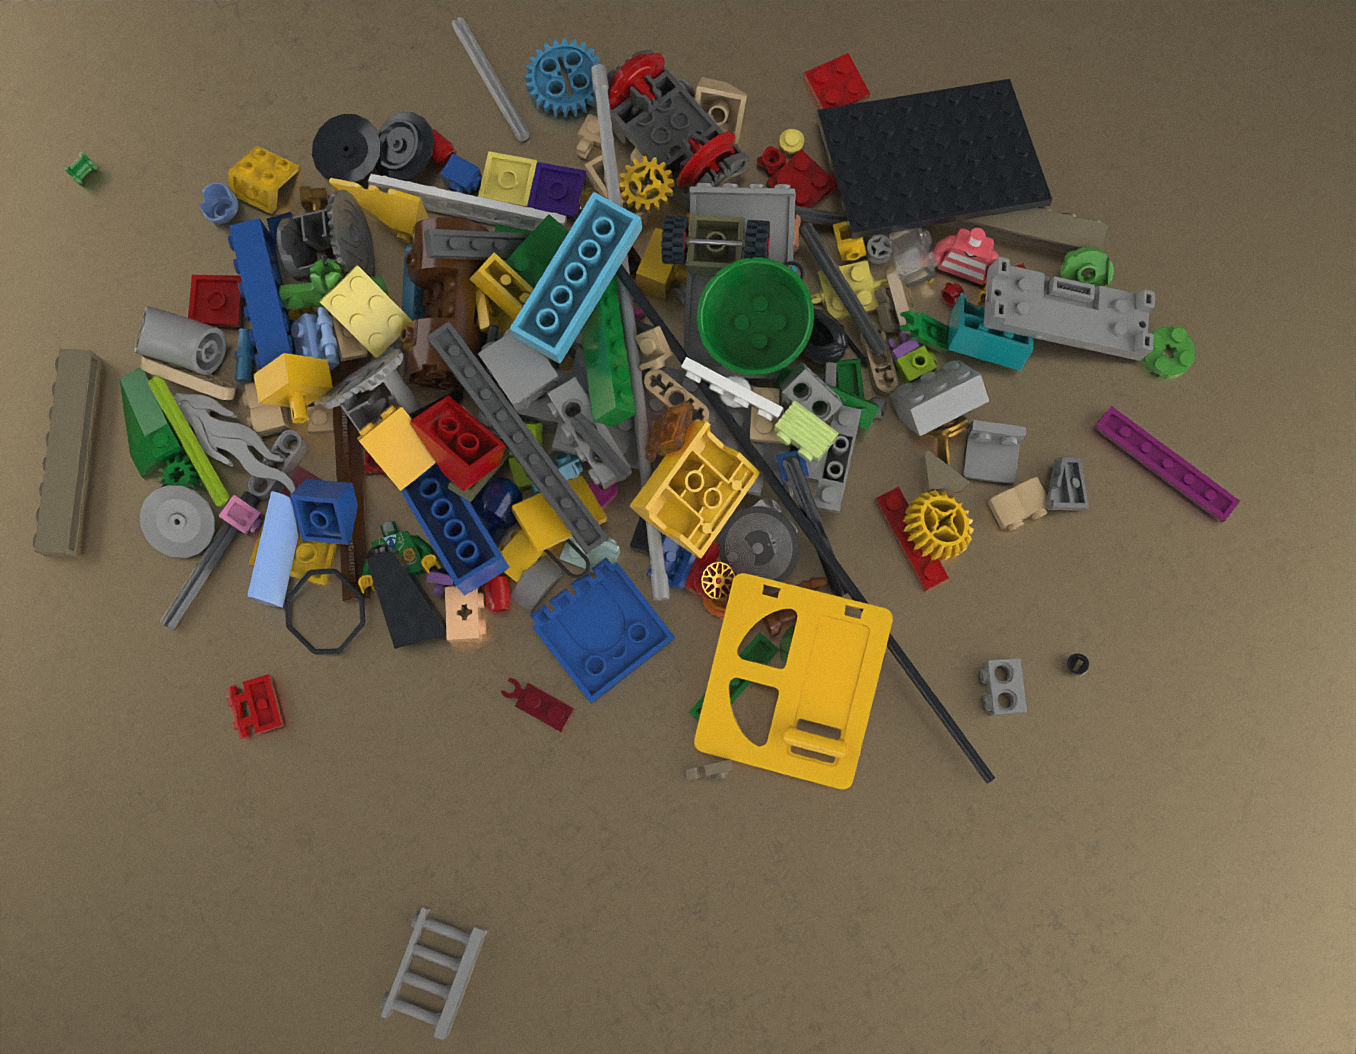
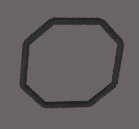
M337 569L310 570L285 598L286 627L311 653L339 654L343 652L365 626L364 596ZM335 574L359 597L360 623L339 648L315 649L291 625L290 600L311 575Z

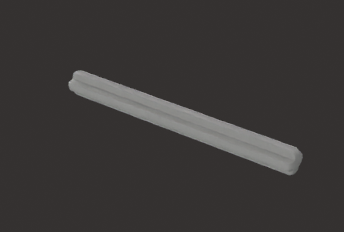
M458 17L453 20V29L517 140L524 142L529 139L530 134L464 18Z

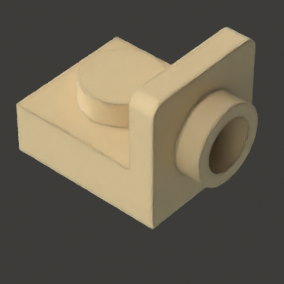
M660 326L640 332L634 336L645 359L643 363L638 365L640 371L650 368L651 371L657 370L666 365L664 360L673 355Z

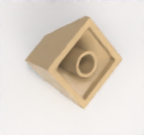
M702 77L697 86L695 101L723 132H733L736 136L734 144H738L747 94L727 82Z

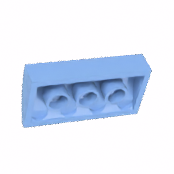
M271 491L247 597L261 604L283 608L300 532L292 500L286 495Z

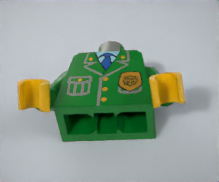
M388 521L380 525L383 538L373 541L372 548L381 544H387V547L395 545L415 577L426 573L431 574L429 569L433 565H437L439 569L441 568V564L436 558L432 547L420 536L411 535L408 531L398 533L395 521ZM367 560L364 563L362 577L358 580L362 593H365L364 590L368 586L372 587L373 592L376 591Z

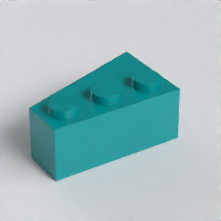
M961 293L949 315L948 350L1021 371L1033 351V338L983 327L985 306L982 305L981 308L966 301L968 297Z

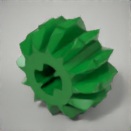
M176 455L174 463L166 459L168 466L166 468H159V471L164 474L157 478L158 482L163 484L161 487L181 485L192 490L195 487H203V484L198 481L201 478L188 456L183 459L181 456Z

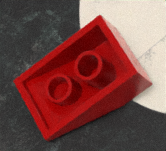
M449 395L410 422V425L444 475L463 491L467 490L501 463L506 444Z

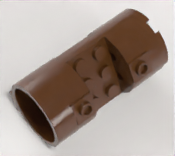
M450 217L424 219L413 226L412 248L406 257L410 281L416 286L425 289L422 295L424 315L421 319H415L406 324L401 331L404 351L403 379L409 378V384L429 390L448 391V388L454 389L461 386V390L465 391L428 341L427 336L449 321L482 365L478 353L482 351V347L486 344L487 335L481 332L479 326L474 324L476 285L470 278L486 260L427 258L424 231L428 229L489 232V230L478 223L465 219Z

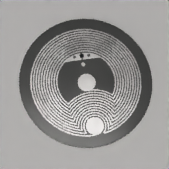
M755 506L737 512L727 521L720 534V560L732 568L735 576L747 573L783 582L792 573L798 560L799 542L795 529L785 516L771 508ZM764 585V589L772 588L771 586Z

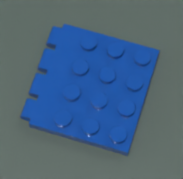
M606 557L591 568L597 576L594 580L587 573L584 577L578 578L570 584L576 592L573 596L565 588L549 600L555 608L552 612L544 604L530 615L536 623L532 626L534 631L590 703L675 638L617 562L612 565Z

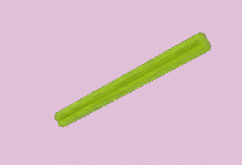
M154 376L148 381L151 391L215 505L218 507L226 506L230 501L226 489L162 377Z

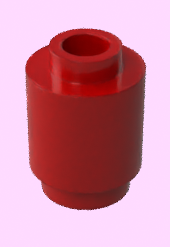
M433 129L434 148L431 159L437 164L445 166L451 155H456L457 151L450 141Z
M503 573L483 584L485 606L488 607V612L490 613L510 610L509 604L512 603L509 578L503 577Z

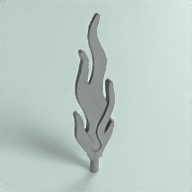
M169 389L192 431L194 429L205 453L213 459L232 467L234 465L233 462L221 455L217 448L226 450L234 455L252 476L279 481L288 488L291 494L296 490L293 480L286 473L262 464L251 453L248 446L255 447L259 453L270 461L283 462V458L274 455L255 431L238 423L215 419L210 414V411H213L224 417L234 419L237 417L234 412L227 410L211 397L179 394Z

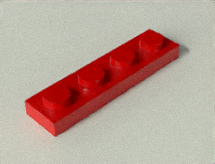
M897 487L877 497L875 502L923 590L927 591L947 581L949 576L939 558L931 560L930 554L922 556V549L914 550L915 542L907 541L911 535L904 531L907 524L903 520L907 515L905 511L909 504L900 488Z

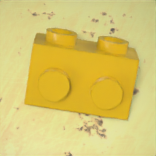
M476 286L475 307L478 312V317L476 318L477 326L485 334H488L489 325L499 326V339L500 331L506 332L510 329L514 320Z

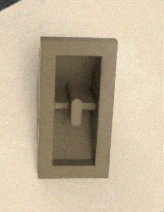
M926 451L921 459L925 492L929 493L934 490L938 493L946 491V493L962 492L969 484V481L931 451Z

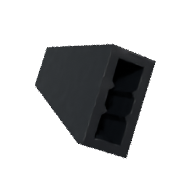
M381 544L371 548L372 552H368L366 560L394 649L446 635V621L395 545L387 547V544Z

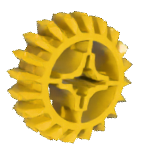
M936 490L922 493L918 498L916 497L912 500L910 506L905 511L907 515L904 517L903 522L907 524L904 531L911 535L907 541H914L916 544L914 550L920 548L922 549V556L930 554L931 560L939 558L941 561L955 558L959 553L965 551L967 545L972 540L970 535L974 529L969 526L972 524L973 519L966 516L969 510H963L961 507L963 501L957 503L955 495L947 497L946 491L938 493Z

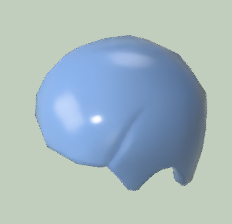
M221 182L211 183L202 190L204 201L199 205L205 218L214 224L230 222L239 208L238 199L234 191Z

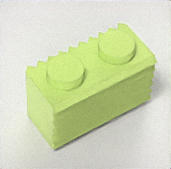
M794 401L776 423L774 429L777 433L776 437L787 446L791 443L799 449L797 453L808 462L814 460L816 463L820 461L839 434L797 401Z

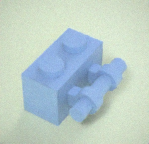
M320 307L317 309L318 315L304 313L291 324V334L294 337L295 355L326 359L331 371L340 364L337 342L332 329V316L329 315L325 307Z

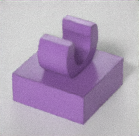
M903 332L898 336L902 344L897 345L892 339L888 340L894 365L898 358L920 347L917 341L913 339L908 341L907 335Z
M432 567L429 570L431 574H427L426 582L435 583L433 595L444 597L445 587L453 586L454 582L445 568Z

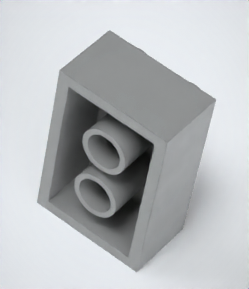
M959 360L949 361L942 368L934 372H927L920 379L912 383L903 384L896 391L890 393L899 420L919 436L989 402L981 374Z

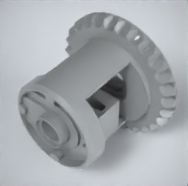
M400 349L387 352L354 371L336 384L320 400L323 407L327 409L340 405L358 431L370 422L376 424L382 419L380 414L391 405L379 388L359 399L355 394L360 391L363 393L368 389L371 391L382 382H384L392 394L388 397L391 403L397 401L409 416L412 412L422 408L396 370L404 357Z

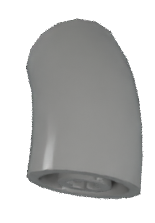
M146 306L140 322L134 353L205 375L216 370L221 364L227 344L224 333L218 328L171 312Z

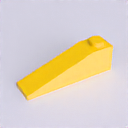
M334 178L329 180L334 193L339 190H346L351 193L359 203L364 215L404 244L412 242L413 226L421 220L429 219L420 197L394 189H389L388 193H384L377 186L369 185L368 189H363L361 185L355 182Z

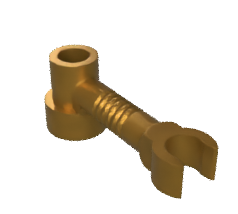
M310 186L299 188L302 207H312V212L323 210L322 203H328L326 188L311 189Z

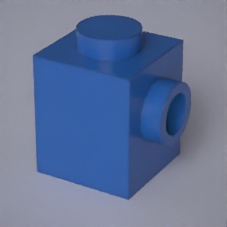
M455 154L451 155L440 173L444 185L448 186L450 191L472 195L474 191H478L482 181L479 167Z

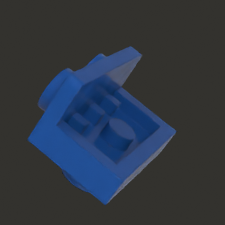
M663 534L661 539L668 586L682 589L685 586L696 556ZM651 564L646 574L649 577L652 575Z

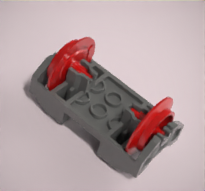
M651 49L639 51L633 54L630 60L627 59L621 67L617 66L616 71L612 70L607 74L609 105L612 110L610 111L612 130L624 145L630 141L643 156L647 157L648 162H651L656 157L658 165L662 162L666 163V170L672 171L670 179H674L675 186L671 187L673 190V196L671 197L690 212V192L687 195L683 192L686 188L690 186L696 187L697 183H710L712 187H719L729 178L736 177L747 169L749 156L734 144L736 140L735 134L730 131L723 132L664 67L665 58L661 53H654ZM593 91V105L597 108L596 96ZM657 173V180L664 184L662 177Z

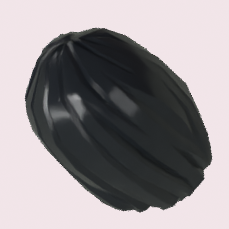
M814 308L812 333L801 353L819 364L837 363L843 358L848 348L846 333L840 323L828 311Z

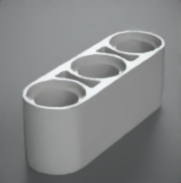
M284 431L270 449L274 455L283 458V466L280 471L290 477L307 452L306 441L296 431ZM292 440H298L295 448L288 449V445ZM265 457L261 463L273 468L276 462L270 461ZM251 476L248 482L249 491L264 502L269 501L271 491L279 493L284 486L279 481L262 479ZM264 482H268V488L264 492L259 493V486Z

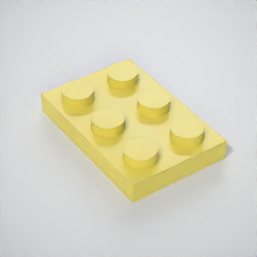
M358 265L319 301L376 359L401 336L403 327L412 321Z

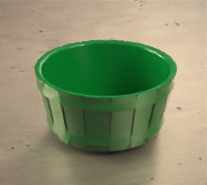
M754 257L752 259L746 258L735 261L733 264L722 268L716 273L715 277L711 278L699 300L697 326L703 345L719 364L721 363L725 368L740 374L763 375L786 367L800 355L812 333L814 308L810 292L797 273L792 269H788L789 267L781 262L771 261L768 258Z

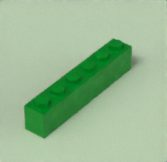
M615 276L610 281L581 329L593 421L613 428L636 414Z

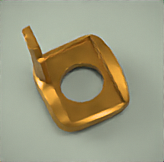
M964 416L951 420L950 422L954 423L953 425L939 426L925 433L927 436L937 438V456L947 465H950L948 438L970 428V423Z

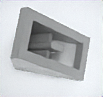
M542 557L523 573L511 598L529 613H532L564 575V572L547 558Z

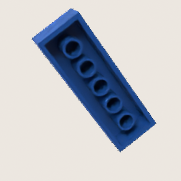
M257 218L230 225L231 235L228 236V242L231 250L235 251L237 259H233L236 273L241 276L242 282L238 283L241 296L246 298L247 306L244 307V313L247 321H251L253 330L249 331L252 344L257 347L258 354L255 355V361L260 370L283 353L295 355L296 349L294 337L291 334V324L293 321L289 318L290 309L286 308L279 294L280 285H284L274 239L261 219Z
M435 463L401 490V493L454 584L465 596L506 571L510 566L472 503L448 489L451 480L444 475L438 464Z

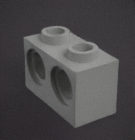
M803 362L779 384L783 392L781 397L790 406L794 401H797L823 422H826L843 405L840 397ZM798 383L806 384L805 389L801 392L793 391L794 386ZM821 400L825 402L824 406L820 409L812 408L816 401Z
M1020 658L989 660L983 663L984 668H980V678L982 684H986L987 694L983 696L985 710L989 711V716L1026 713L1027 707ZM997 667L1005 670V681H999L995 677L994 672ZM1000 694H1004L1009 698L1010 704L1008 708H1003L999 705L998 697Z

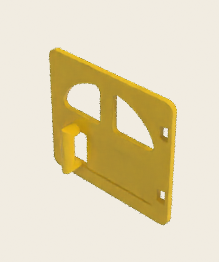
M747 573L736 575L732 582L694 739L697 750L841 790L849 788L854 780L893 622V615L890 610ZM764 585L781 589L778 598L762 594ZM846 606L862 609L861 618L844 615ZM782 609H793L796 611L797 621L784 668L781 669L742 659L738 655V648L742 640L762 618ZM733 678L775 687L779 691L768 740L764 745H757L744 734L736 721L729 692V684ZM799 719H804L838 728L841 730V737L835 740L797 730V722ZM796 746L834 756L835 761L830 763L793 753L791 747Z

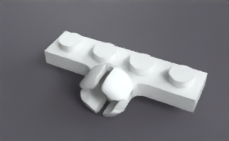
M687 357L681 366L687 371L686 377L697 383H700L701 379L710 383L709 389L718 393L722 402L732 408H740L742 406L748 408L750 404L759 409L758 415L769 421H772L773 417L779 420L785 411L783 407L752 392L748 381L742 376L731 375L726 378Z

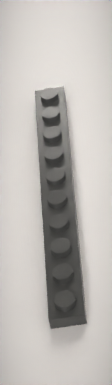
M448 321L427 336L428 341L501 440L506 444L512 455L587 555L609 539L452 324Z

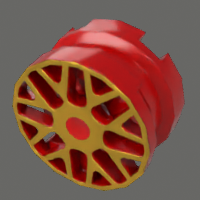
M704 562L694 572L693 586L701 597L724 599L730 595L732 586L730 580L733 581L735 574L732 568L725 563Z

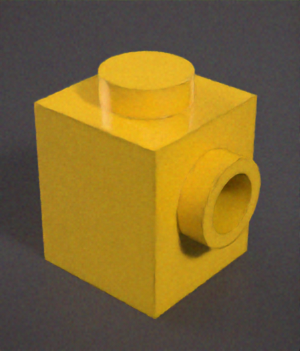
M846 221L833 224L842 262L857 260L867 255L863 237L851 239Z

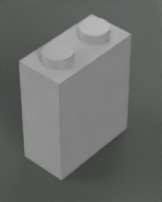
M510 329L498 341H491L485 344L481 349L482 351L478 353L482 363L516 412L561 383L558 374L545 355L516 340Z

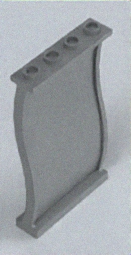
M697 183L696 187H690V229L692 214L745 217L746 225L748 220L770 221L768 259L783 264L793 261L795 189H790V185L785 184L775 185V188H764L762 184H749L748 188H738V185L733 183L723 184L722 187H712L710 183ZM793 265L788 266V269H793ZM687 270L684 350L691 360L726 378L731 375H738L746 380L776 381L781 369L763 375L740 374L725 368L708 353V349L703 345L699 335L697 309L700 297L704 293L703 290L713 276L690 275L689 270Z

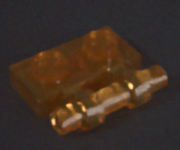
M689 401L668 408L666 414H659L658 419L654 421L651 429L652 437L647 441L645 447L647 451L645 459L647 461L654 462L657 455L663 456L682 448L694 411V406Z

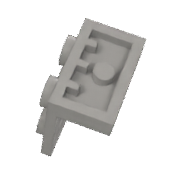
M973 420L970 428H968L963 477L1013 485L1016 482L1019 447L1025 438L1026 427Z

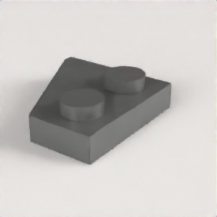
M1060 457L1055 459L1046 501V510L1082 511L1089 509L1081 458Z

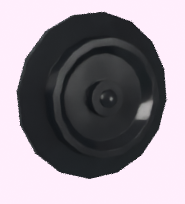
M401 112L390 117L378 131L381 140V155L375 168L381 176L409 181L416 178L427 167L432 157L434 148L432 128L425 118L414 112Z
M340 114L330 118L318 129L312 145V158L315 167L327 180L334 178L355 183L361 181L375 169L381 155V140L377 129L368 119L357 114Z

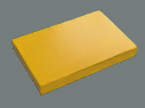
M583 475L567 481L597 523L600 525L606 522L607 516ZM541 493L512 506L511 510L536 554L573 537Z
M265 516L248 564L252 567L255 565ZM299 532L290 577L301 580L310 570L331 569L339 544L302 540ZM329 574L311 575L307 582L326 586Z

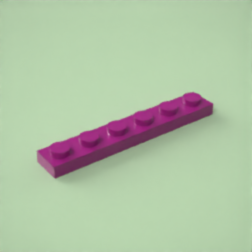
M1113 406L1107 410L1094 427V429L1221 523L1226 521L1240 502V500Z

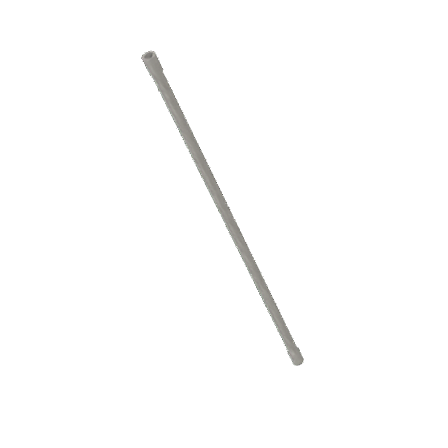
M597 64L591 67L593 90L596 96L607 198L622 207L608 97L607 69L605 65ZM626 255L621 264L630 275L628 255ZM617 276L624 341L636 413L633 415L641 486L643 488L653 474V464L642 372L638 367L640 365L639 347L634 337L637 335L633 297ZM646 522L652 570L654 601L670 599L668 577L665 572L661 532Z

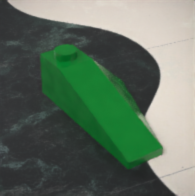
M140 367L121 377L120 386L130 456L141 477L145 478L158 471L159 468L167 466L166 459L174 462L176 455L183 457L187 453L148 385L150 378L147 372Z

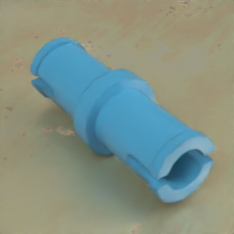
M251 329L238 330V351L234 355V358L237 359L235 381L252 382V362L255 360L256 354L253 353L254 345L249 335Z

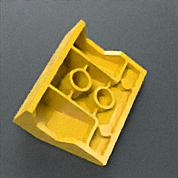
M690 421L633 500L630 507L654 528L696 557L702 558L760 472L740 452L725 446L710 432V424L707 421Z

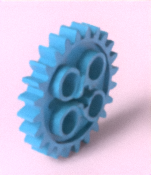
M566 38L563 39L560 45L554 39L552 47L544 43V52L536 49L538 58L530 56L532 65H526L528 74H525V80L527 82V92H530L531 100H536L537 107L539 108L544 105L545 113L553 109L554 116L556 117L560 111H563L565 118L568 116L569 111H572L577 116V109L579 108L583 112H587L586 104L594 107L591 67L602 64L600 63V56H594V49L590 48L586 51L585 42L578 47L576 39L571 44H567ZM559 59L563 60L566 76L569 80L570 89L573 94L572 96H568L564 78L562 76L560 64L558 62ZM571 62H579L574 66L569 65ZM548 68H554V69H555V70L552 71V72H546V71H545V70L548 69ZM579 83L585 84L584 87H576V85ZM554 90H561L559 94L552 93Z

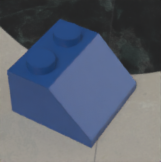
M306 479L290 495L302 540L348 545L351 542L358 508L353 483Z

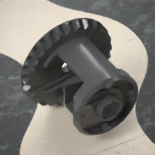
M335 191L330 196L326 209L284 218L280 221L276 233L279 256L288 274L296 281L311 280L309 276L311 275L310 268L317 261L316 250L320 251L328 248L333 249V254L337 258L334 261L339 264L342 273L345 272L347 275L358 265L369 277H372L374 270V247L371 232L359 203L348 191ZM320 255V259L324 260L326 267L329 266L327 263L328 255Z

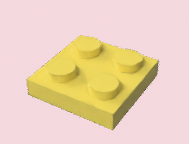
M488 151L478 197L527 207L538 161Z

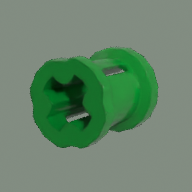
M82 151L79 153L80 157L69 167L65 166L63 168L79 185L83 183L82 180L90 172L99 169Z

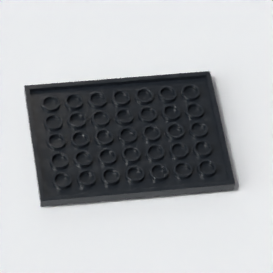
M1010 79L817 110L816 118L851 239L1051 205L1052 196Z

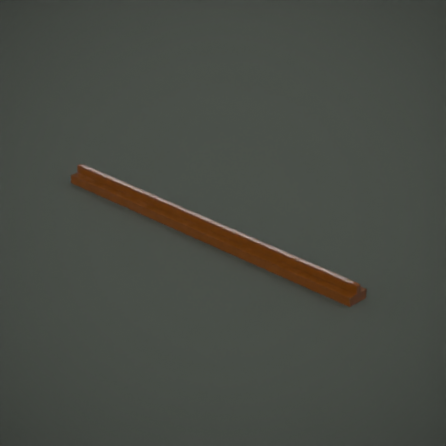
M332 248L325 249L328 259H337L333 254ZM339 356L340 364L331 370L333 387L359 369L358 359L341 361ZM358 392L357 394H355V395L357 396V398L359 399V398H360V392ZM339 405L333 408L337 482L353 483L358 504L351 542L348 545L340 544L341 573L361 592L358 580L362 577L368 553L363 445L357 439L361 434ZM342 582V601H359V597ZM368 586L364 590L365 593H362L364 601L371 600L370 586Z

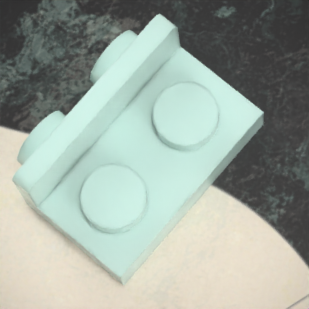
M574 537L569 538L585 554ZM607 539L586 555L590 561V573L595 574L591 568L605 557L612 565L616 563L620 548L616 545L617 542L615 540ZM566 542L559 559L585 570V560Z

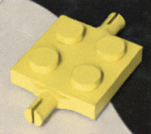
M868 261L839 266L840 271L866 313L877 312L876 307L879 305L875 297V291L882 287H885V289L890 288L888 279L874 280L870 273ZM823 270L818 271L817 276L820 289L819 293L811 294L813 304L822 303L825 310L836 320L850 318L849 312Z

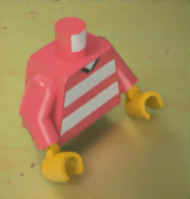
M974 228L972 231L959 229L955 235H949L937 242L928 259L930 261L929 264L922 266L919 277L921 279L925 272H929L931 276L928 283H932L935 279V267L938 265V269L981 285L984 282L987 284V270L999 257L997 251L993 250L994 241L986 237L984 230L981 228ZM986 287L981 290L978 296L979 302H981L983 294H986Z

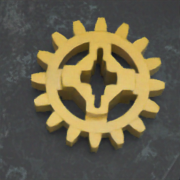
M643 156L640 163L635 158L633 159V167L625 165L627 174L620 173V179L623 181L619 183V188L623 191L621 193L622 200L628 199L627 206L629 208L635 204L638 213L642 208H645L647 214H650L651 207H655L657 211H660L659 204L662 202L668 205L666 196H673L671 187H674L675 183L674 179H670L672 171L666 170L665 162L658 165L656 157L651 162H648L647 157ZM657 173L662 177L664 184L656 179ZM649 180H650L651 185L648 184V185L646 186V188H644V190H643L642 185H646L647 182H649ZM630 186H632V189L637 190V196L632 194Z

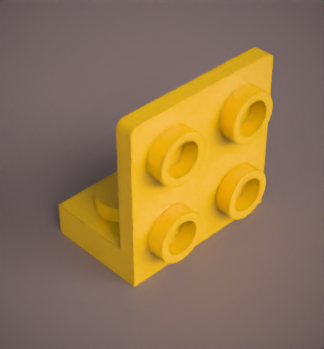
M256 146L228 170V187L234 191L238 199L273 214L277 210L278 189L299 171V165Z

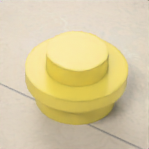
M796 129L785 130L780 136V147L788 154L799 152L804 146L803 134Z

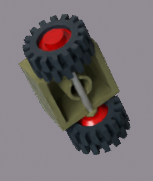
M692 214L690 236H688L689 222L687 216L666 215L664 218L661 242L663 264L685 265L688 252L687 267L690 275L715 277L718 271L729 264H733L735 261L746 258L752 259L754 257H769L770 221L748 220L746 225L745 217Z

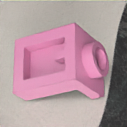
M233 495L219 515L220 518L246 535L250 531L255 533L263 522L260 519L261 512Z

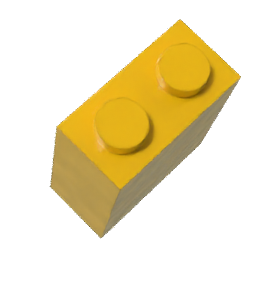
M391 405L380 414L382 419L376 424L370 422L359 431L361 436L357 439L401 491L436 462L410 425L411 417L400 405L396 408Z

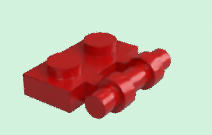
M267 674L242 682L245 692L241 694L238 692L237 685L226 688L229 697L226 700L228 707L232 709L234 717L232 724L234 730L238 732L239 740L250 737L248 727L251 725L254 726L255 734H261L284 726L271 675ZM243 703H248L251 716L245 717L242 707Z

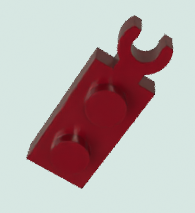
M509 678L508 681L514 684L515 690L512 693L502 690L501 694L508 699L517 698L518 701L515 707L562 733L575 709L530 683H527L526 687L522 689L516 679Z

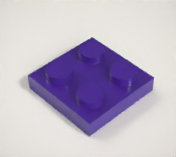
M537 162L527 207L567 216V219L576 221L574 214L580 210L587 177L586 170Z

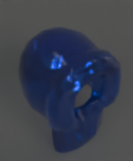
M492 477L476 495L474 501V508L495 543L499 541L506 529H509L517 522L512 512V506L524 501L518 485L504 477Z

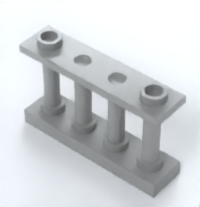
M423 907L421 912L416 911L412 919L411 927H414L391 991H386L381 1001L380 1008L383 1009L381 1017L388 1018L392 1015L393 1010L399 1011L432 1024V1027L436 1029L433 1037L445 1040L450 1033L488 929L477 925L472 931L468 930L465 932L428 918L432 908ZM424 928L462 942V946L466 947L463 957L456 959L418 945ZM414 955L452 969V973L456 974L453 984L445 986L408 972ZM403 983L441 996L442 1000L446 1001L443 1011L435 1013L398 999Z

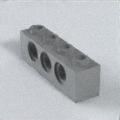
M576 377L547 393L550 402L547 403L548 408L554 417L560 416L564 424L560 427L568 440L573 438L576 442L577 447L574 450L581 462L587 460L591 467L588 473L595 485L601 483L602 487L606 489L618 482L619 479L604 462L599 463L594 460L595 451L580 437V434L571 425V420L574 417L567 416L569 409L573 407L579 408L581 410L580 413L585 416L631 469L606 426L593 421L591 402Z

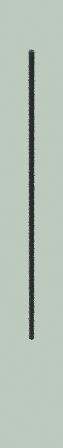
M581 209V210H578V211L574 214V217L576 218V220H577L578 216L580 215V213L582 212V209ZM621 264L615 274L653 326H660L671 351L679 362L683 364L686 357L691 359ZM702 379L700 383L695 382L852 600L869 604L714 391L709 389V383ZM890 633L887 642L889 651L985 783L988 784L995 779L993 773Z

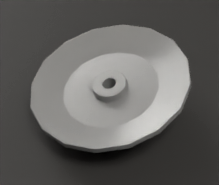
M167 485L154 490L144 500L139 513L140 528L147 542L158 552L170 557L188 558L199 554L211 543L215 532V516L209 503L197 491L185 486Z

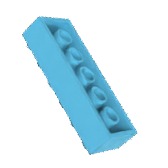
M593 192L511 325L510 331L513 337L561 364L643 229L641 217Z

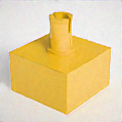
M655 228L636 271L637 286L644 294L666 302L675 279L687 283L688 267L678 264H663L661 255L663 230Z
M283 353L254 374L258 402L260 404L290 407L293 423H304L306 420H309L306 406L333 389L328 360Z

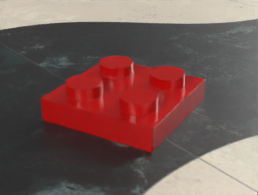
M849 53L804 72V79L820 109L856 104L870 98V92Z
M802 149L766 181L767 188H775V185L778 184L790 185V189H795L796 192L795 206L812 209L836 187L834 179Z
M192 274L188 318L213 327H241L243 297L238 283L242 282L241 276Z

